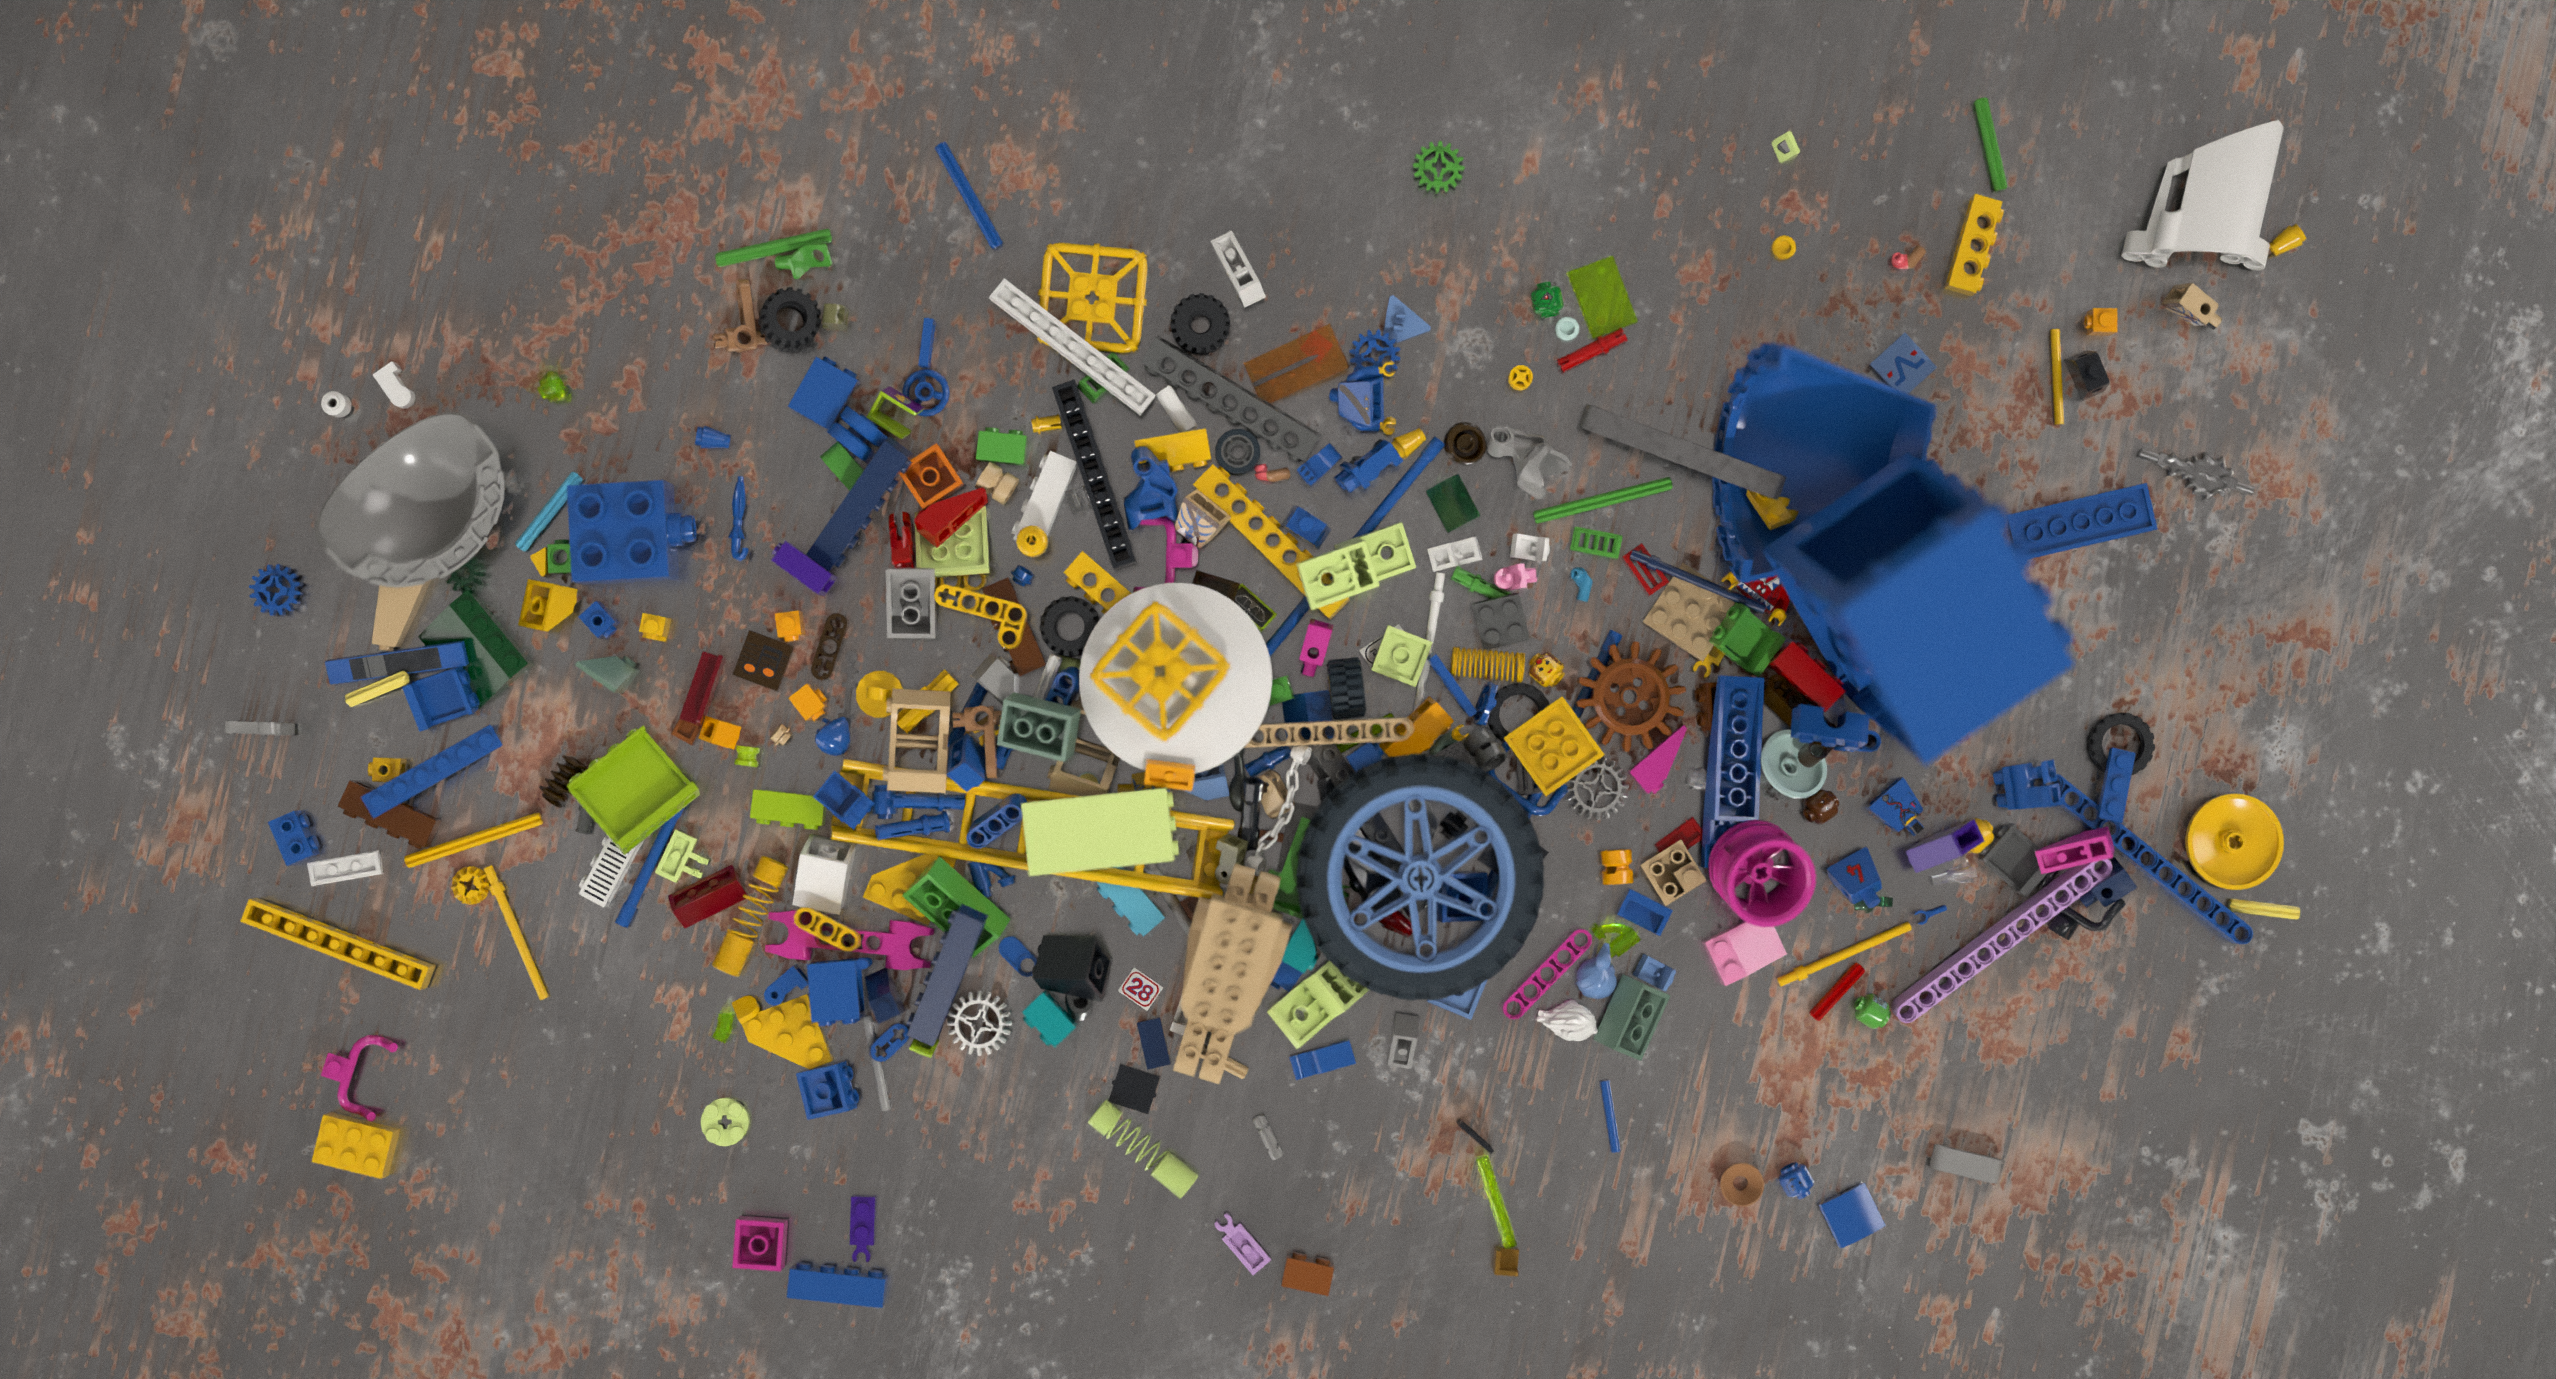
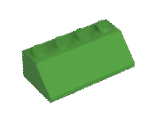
M940 856L925 868L902 895L943 932L950 930L952 924L948 923L953 910L958 911L962 904L989 915L972 955L973 958L999 938L1011 920Z

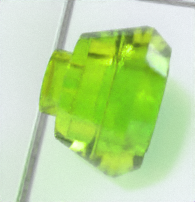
M547 371L539 380L540 386L537 389L543 400L548 398L550 402L566 399L568 392L556 371Z

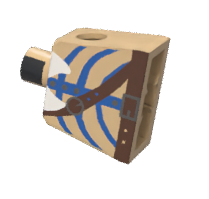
M2193 283L2174 285L2161 304L2193 326L2207 325L2214 330L2222 321V318L2215 313L2219 306L2218 303Z
M1196 489L1183 499L1175 523V529L1183 535L1180 543L1193 544L1198 548L1203 547L1220 532L1231 519V516Z

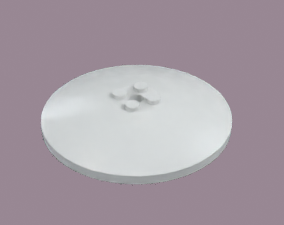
M1165 583L1146 587L1128 595L1111 607L1100 619L1090 634L1083 651L1079 672V688L1083 708L1090 725L1103 744L1119 758L1146 771L1147 759L1195 765V774L1215 768L1231 759L1256 734L1264 720L1271 698L1272 667L1268 649L1260 631L1248 614L1236 603L1214 590L1199 585ZM1152 601H1158L1160 604L1167 606L1190 627L1198 629V634L1224 655L1231 668L1228 670L1223 681L1204 701L1202 709L1198 708L1178 733L1164 742L1152 736L1128 714L1125 716L1121 712L1122 709L1095 686L1093 680H1090V673H1092L1094 666L1117 640L1116 636L1119 633L1122 634L1140 612L1152 604ZM1153 614L1129 640L1143 653L1155 640ZM1160 614L1161 640L1174 651L1186 635ZM1193 641L1179 655L1191 666L1217 663ZM1125 645L1102 672L1129 670L1139 657ZM1164 665L1161 667L1156 666L1154 668L1156 671L1154 676L1158 677L1161 675L1164 677L1166 675L1164 671L1166 667ZM1217 671L1192 672L1181 686L1196 697ZM1130 677L1103 679L1128 702L1142 688ZM1178 690L1166 702L1168 728L1191 703ZM1146 693L1136 704L1135 708L1161 729L1159 702L1149 693Z

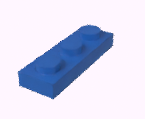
M2117 748L2109 749L2097 819L2118 824L2123 822L2136 753Z

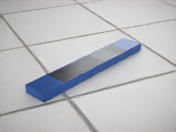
M464 641L328 659L325 661L330 685L388 677L400 671L410 674L467 666L469 664Z

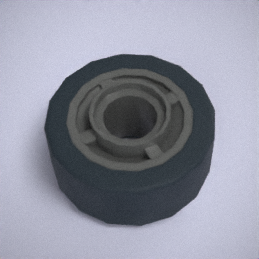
M1232 429L1225 432L1218 439L1215 447V456L1219 466L1228 473L1243 475L1252 471L1257 465L1260 458V445L1256 437L1249 431ZM1241 446L1244 448L1245 453L1242 457L1235 458L1231 455L1232 448Z

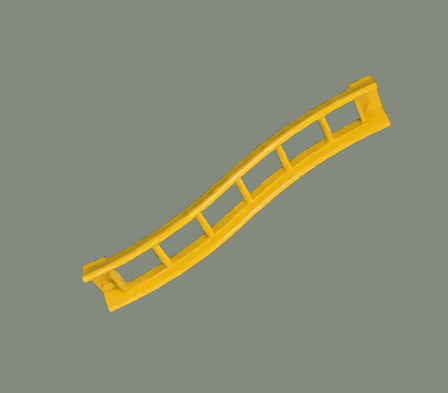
M843 759L839 775L853 786L855 785L867 796L869 779L883 780L884 766L888 765ZM895 767L894 769H907V768ZM946 775V790L966 793L958 843L912 835L877 840L875 830L862 828L863 819L855 829H852L833 814L830 828L831 840L1028 870L1023 817L1016 852L988 847L973 848L968 844L966 837L971 827L975 796L1005 799L1011 794L1018 793L1023 795L1027 802L1081 796L983 781L978 787H973L966 792ZM906 791V794H915V792ZM903 808L901 821L911 820L913 808ZM1170 810L1171 817L1175 816L1176 827L1198 830L1191 880L1143 873L1145 864L1135 865L1133 871L1101 868L1054 873L1052 875L1192 897H1203L1206 899H1212L1213 893L1223 896L1220 882L1215 876V869L1219 866L1221 851L1216 849L1218 839L1233 829L1234 820Z

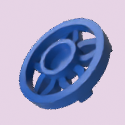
M1487 682L1479 695L1475 706L1477 713L1473 716V722L1476 725H1486L1490 711L1496 705L1495 695L1498 685L1495 683Z

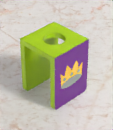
M888 386L879 393L867 418L898 438L903 439L910 435L911 430L880 411L885 400L888 399L914 416L921 413L924 407L891 386Z

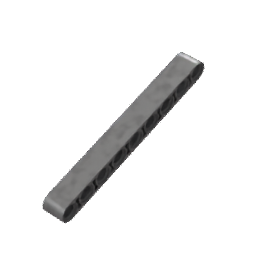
M1586 404L1579 423V427L1776 500L1779 499L1787 478Z

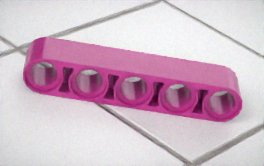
M1582 928L1572 930L1502 1002L1503 1013L1510 1019L1520 1018L1590 947L1592 943L1590 933ZM1578 933H1584L1587 938L1582 946H1577L1574 943V937ZM1561 950H1567L1570 954L1569 960L1565 963H1560L1557 959V955ZM1544 967H1550L1553 970V976L1549 980L1541 978L1540 973ZM1528 984H1533L1536 987V993L1532 997H1526L1523 992ZM1512 1001L1518 1002L1520 1006L1519 1011L1515 1014L1507 1012V1005Z

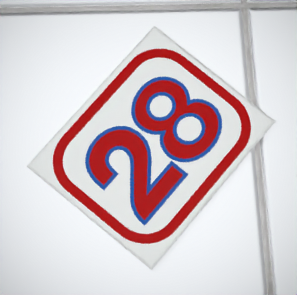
M1133 968L1118 991L1148 1011L1163 987L1136 968Z

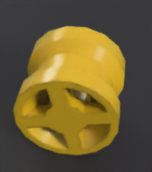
M1524 365L1514 367L1508 376L1509 385L1517 391L1527 389L1533 380L1532 371Z

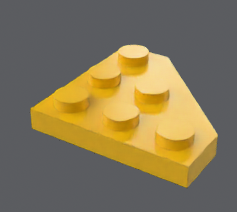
M923 854L872 875L863 898L921 923L930 925L931 921L902 895L925 868L939 856ZM940 856L954 869L957 859Z
M809 994L760 1011L754 1018L742 1024L748 1042L809 1070L833 1061L821 1026H818V1022L811 1023Z

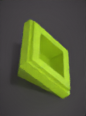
M914 1038L909 1050L921 1056L931 1058L939 1040L936 1041L934 1046H931Z

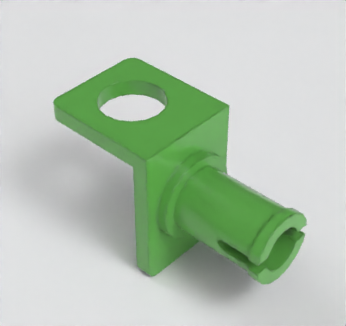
M825 243L803 244L792 255H778L775 258L776 268L778 270L791 269L794 279H799L811 267H827L832 265V260ZM814 250H819L823 253V261L815 258Z

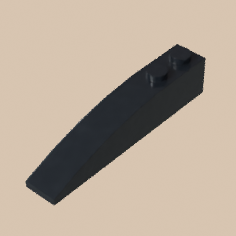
M1329 777L1317 780L1321 804L1326 796L1335 788ZM1359 828L1355 835L1365 838L1364 834ZM1352 840L1348 844V849L1351 852H1357L1361 849L1362 845L1359 841ZM1369 850L1367 856L1380 863L1374 851ZM1345 853L1343 867L1350 879L1349 884L1354 892L1359 893L1363 901L1361 903L1391 880ZM1394 888L1370 908L1373 912H1376L1401 896L1397 889Z

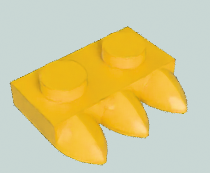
M1747 489L1746 496L1769 530L1791 523L1797 518L1798 511L1786 509L1790 502L1789 498L1779 497L1776 500Z

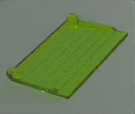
M1613 256L1568 272L1593 339L1618 330L1620 327L1624 328L1638 322Z

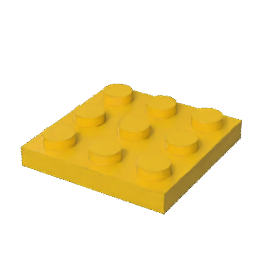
M1563 696L1504 737L1508 746L1545 797L1605 755Z

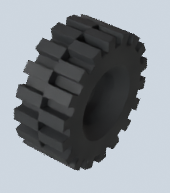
M1199 293V295L1190 294L1189 297L1181 299L1180 303L1174 307L1170 324L1172 335L1176 343L1186 352L1189 351L1194 355L1213 353L1217 348H1221L1224 345L1225 340L1229 336L1230 317L1222 302L1219 299H1215L1213 295L1209 294L1208 296L1204 293ZM1196 315H1204L1209 319L1210 326L1206 332L1197 333L1192 329L1191 321Z

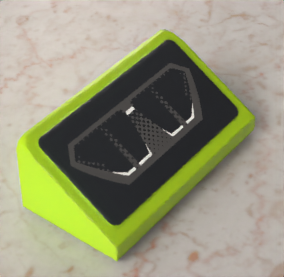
M1241 583L1239 585L1234 603L1248 614L1258 630L1262 632L1277 614L1244 584Z

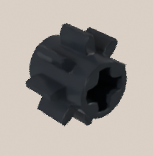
M1450 811L1439 823L1443 828L1440 833L1449 840L1452 836L1454 838L1458 837L1469 827L1464 823L1468 818L1459 811L1456 814Z

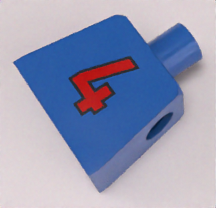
M1867 847L1826 868L1830 881L1852 904L1864 900L1868 908H1873L1880 903L1881 900L1876 892L1882 889L1881 879Z

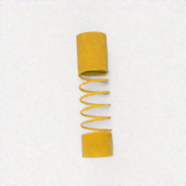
M760 856L761 858L757 867H755L756 869H754L753 876L771 884L777 890L763 888L751 883L748 885L764 894L771 901L743 895L744 898L764 909L766 913L738 906V909L751 915L761 924L732 918L756 935H748L727 929L721 946L717 950L716 957L713 959V963H711L718 970L736 977L740 976L755 943L754 940L748 937H758L757 932L746 924L763 926V922L752 913L760 915L769 914L768 910L756 901L768 904L773 903V899L762 890L778 892V887H781L789 869L788 866L766 856Z

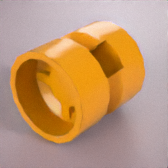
M1631 849L1600 851L1601 864L1605 866V869L1602 871L1603 885L1634 883L1633 869L1629 868V865L1632 863Z

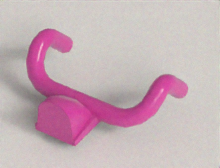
M1162 516L1156 519L1141 521L1140 525H1164L1166 529V575L1164 584L1174 583L1175 568H1193V566H1197V547L1188 543H1176V530L1171 519ZM1134 587L1133 593L1146 587Z
M367 1035L353 1044L348 1058L328 1053L321 1076L340 1082L337 1098L344 1110L358 1114L368 1121H373L376 1118L374 1112L364 1106L351 1103L347 1097L358 1056L361 1050L369 1044L381 1046L390 1052H395L398 1046L385 1037Z

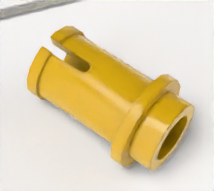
M1059 414L1039 418L1037 415L1031 419L1033 433L1038 432V435L1043 431L1062 429Z

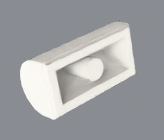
M1167 386L1156 394V397L1179 433L1192 431L1198 427L1195 419L1173 386Z

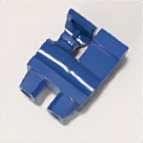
M2054 759L2042 761L2041 766L2033 767V763L2002 767V770L1993 773L1995 784H2004L2005 793L1997 794L1998 807H2008V810L2062 805L2059 783L2034 786L2035 779L2043 778L2045 783L2057 781ZM2051 790H2052L2053 793H2054V798H2053V800H2052Z

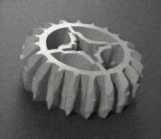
M1605 756L1602 757L1600 763L1597 760L1568 781V783L1572 784L1567 790L1568 792L1571 791L1572 795L1567 796L1566 800H1575L1570 806L1571 809H1575L1577 806L1581 807L1578 810V815L1581 816L1586 810V819H1591L1592 813H1595L1596 820H1600L1601 812H1603L1605 818H1610L1608 810L1611 809L1614 814H1617L1618 810L1615 805L1617 804L1621 807L1625 805L1619 798H1628V794L1621 793L1622 788H1629L1628 784H1621L1622 780L1627 779V775L1619 777L1618 773L1623 768L1618 767L1614 770L1613 767L1616 763L1614 760L1609 765H1606L1607 757ZM1591 768H1598L1594 779L1591 781L1580 780L1581 775ZM1605 770L1612 775L1616 789L1605 785ZM1599 780L1601 783L1599 786H1602L1608 792L1597 791L1595 795L1592 793L1594 790H1591V787L1585 786V784H1596ZM1577 786L1588 791V806L1580 799ZM1601 795L1614 796L1607 805L1595 808L1596 802H1598Z

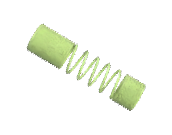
M1108 1099L1105 1100L1089 1119L1088 1124L1103 1136L1108 1132L1106 1139H1109L1128 1122L1116 1143V1147H1119L1138 1130L1125 1155L1131 1153L1148 1137L1135 1163H1138L1157 1146L1145 1167V1171L1149 1170L1163 1157L1152 1171L1151 1176L1166 1186L1179 1199L1182 1198L1196 1181L1198 1174L1187 1167L1180 1159L1176 1158L1169 1150L1161 1154L1150 1165L1159 1150L1160 1142L1154 1144L1141 1156L1151 1138L1150 1135H1146L1131 1148L1141 1131V1127L1135 1128L1121 1141L1131 1124V1119H1127L1112 1132L1122 1112L1113 1106Z

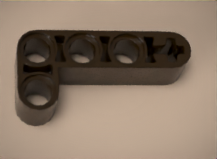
M1773 675L1764 682L1763 702L1790 727L1792 709L1800 704L1814 706L1781 675ZM1823 715L1825 723L1831 728H1836V726L1827 717ZM1817 741L1805 743L1798 752V760L1805 767H1813L1824 759L1834 747L1823 746L1821 742Z

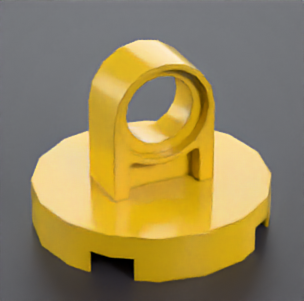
M873 671L866 674L859 681L856 688V700L860 709L867 715L875 718H886L891 715V713L887 712V698H892L893 689H903V686L894 674L886 671Z

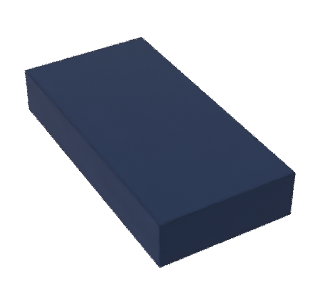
M1161 1018L1137 1022L1147 1070L1170 1065L1171 1062Z

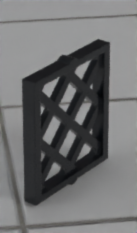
M1460 1118L1456 1121L1460 1128L1490 1154L1494 1152L1493 1147Z

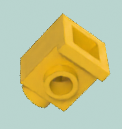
M642 613L639 632H643L642 637L666 642L671 619Z
M373 757V762L368 764V776H372L373 782H388L406 772L407 759ZM384 765L388 768V772L385 775L382 774V766Z

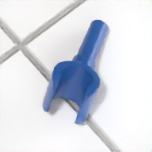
M1943 905L1928 911L1918 909L1914 915L1924 913L1926 917L1923 921L1917 922V924H1925L1929 917L1947 911V907Z

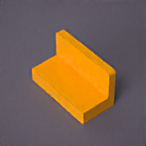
M1147 759L1144 785L1192 791L1195 780V765Z

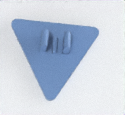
M1393 295L1389 297L1383 336L1387 332L1389 333V341L1396 339V343L1430 331V325ZM1381 342L1382 347H1387L1385 343Z

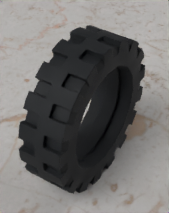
M1514 683L1496 692L1495 699L1497 702L1490 711L1488 725L1500 741L1506 742L1504 737L1510 734L1501 724L1499 717L1500 707L1510 696L1524 695L1535 702L1539 712L1550 705L1544 693L1535 686L1525 683Z
M2114 713L2104 716L2103 719L2095 723V727L2089 733L2091 735L2088 738L2087 745H2089L2088 753L2093 759L2092 762L2105 773L2108 759L2102 748L2103 736L2113 726L2127 725L2135 730L2140 740L2139 753L2134 760L2132 775L2137 774L2140 770L2146 768V764L2153 758L2152 752L2155 751V744H2153V739L2155 738L2154 734L2149 730L2150 726L2144 723L2142 718L2130 713Z

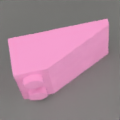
M1746 921L1702 940V944L1718 978L1724 986L1736 982L1787 955L1775 927L1755 926Z

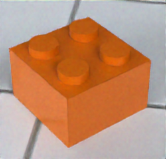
M937 443L911 459L912 464L905 474L900 472V476L922 509H926L931 504L946 499L965 486Z

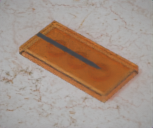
M1327 324L1244 363L1257 395L1271 404L1350 368L1331 324Z

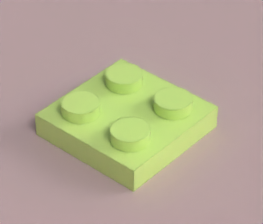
M1387 625L1370 670L1416 687L1433 642Z

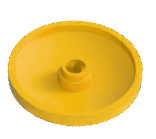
M2225 794L2205 802L2194 813L2187 827L2185 846L2192 867L2205 881L2219 888L2242 890L2262 883L2275 871L2283 854L2284 836L2281 824L2275 813L2262 801L2244 794Z

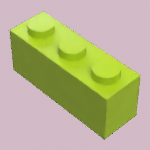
M753 789L750 818L756 819L758 824L770 825L771 820L780 821V826L794 827L795 823L804 824V829L818 830V826L825 825L827 808L813 797L814 795Z

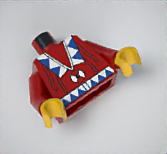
M1730 572L1721 579L1722 582L1726 579L1731 582L1729 590L1735 588L1744 596L1766 604L1764 612L1767 614L1772 613L1768 618L1770 622L1775 617L1779 620L1778 626H1780L1786 619V610L1790 598L1777 576L1740 583Z

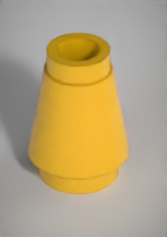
M2297 224L2289 225L2270 243L2269 249L2274 256H2277L2303 245L2302 242L2306 240V236Z
M1418 428L1393 438L1391 444L1400 457L1406 459L1426 440V437L1422 430Z

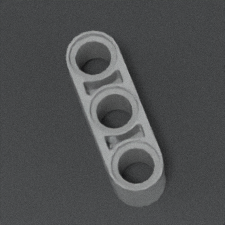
M1934 1144L1929 1168L1997 1184L2002 1160Z

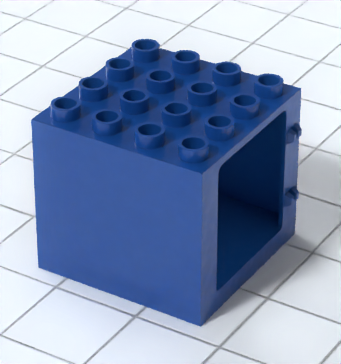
M1907 452L1762 550L1833 675L1844 684L1842 688L1845 690L1846 698L1926 766L2075 666L2066 647L2074 643V639L2060 619L2055 618L2051 621L2045 609L2054 604L2053 599L2039 580L2035 579L2030 582L2025 570L2033 565L2032 559L2020 542L2014 540L2010 543L2006 537L2004 530L2012 526V522L2004 508L1995 500L1988 504L1976 487L1972 486L1966 489L1955 473L1951 472L1945 475L1934 459L1931 458L1923 463Z

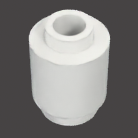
M331 391L323 396L321 406L327 414L341 418L350 412L351 401L346 395Z

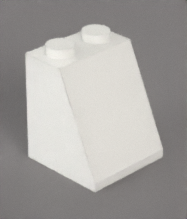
M810 834L800 853L792 905L823 911V913L828 915H840L845 903L857 844Z

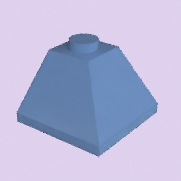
M1224 763L1208 771L1195 774L1192 791H1183L1204 800L1229 796Z

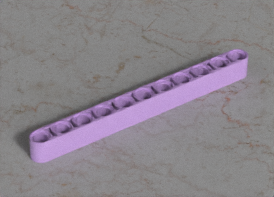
M2108 859L2100 860L2102 865L2098 870H2094V866L2098 861L2069 868L1896 997L1891 1004L1893 1014L1904 1023H1911L2108 877L2112 871L2111 862ZM2082 875V881L2075 885V879ZM2059 890H2063V895L2059 899H2055L2056 893ZM2044 904L2043 910L2040 913H2036V908ZM2020 919H2025L2023 926L2016 928L2017 922ZM2005 933L2004 940L1997 942V937ZM1986 947L1985 954L1978 957V951ZM1967 962L1966 968L1958 971L1959 965ZM1947 976V982L1939 985V980ZM1924 991H1928L1927 997L1925 999L1920 1000V994ZM1905 1005H1909L1908 1011L1904 1014H1900L1901 1008Z

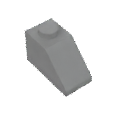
M989 654L971 677L1003 705L1004 699L1014 692V674L1008 669L1010 664L1001 656L996 658Z
M1396 1013L1388 1066L1411 1069L1418 1039L1419 1016Z

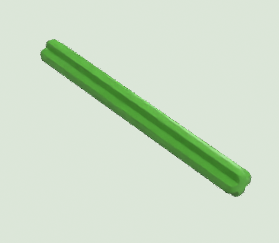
M1666 477L1536 510L1533 512V516L1538 524L1668 491L1673 488L1671 478Z

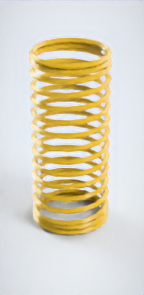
M1453 647L1450 672L1452 676H1456L1458 660V677H1460L1464 653L1463 677L1466 675L1469 655L1468 677H1471L1474 658V678H1476L1480 655L1479 678L1481 679L1485 657L1484 679L1486 680L1491 654L1490 680H1492L1495 656V680H1498L1500 658L1501 681L1503 680L1507 656L1506 681L1509 678L1511 658V681H1514L1517 658V682L1521 683L1523 681L1525 653L1521 652L1519 654L1517 652L1514 658L1513 651L1509 656L1508 651L1504 654L1501 650L1498 657L1497 650L1494 651L1493 655L1492 650H1489L1487 654L1485 649L1482 655L1481 648L1478 650V653L1476 648H1474L1471 655L1470 647L1467 653L1465 647L1462 648V651L1460 647Z

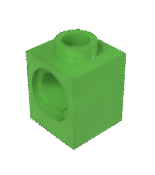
M554 540V544H547L548 573L553 575L571 574L569 540ZM565 550L567 559L565 562L559 563L557 555L560 551Z

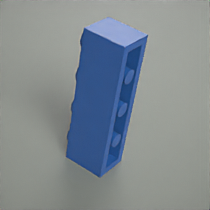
M798 1262L796 1266L793 1265L789 1270L787 1298L883 1308L886 1300L888 1275H882L883 1272L879 1270H868V1273L858 1272L859 1269L846 1267L842 1271L835 1270V1266L820 1265V1268L811 1267L810 1263Z

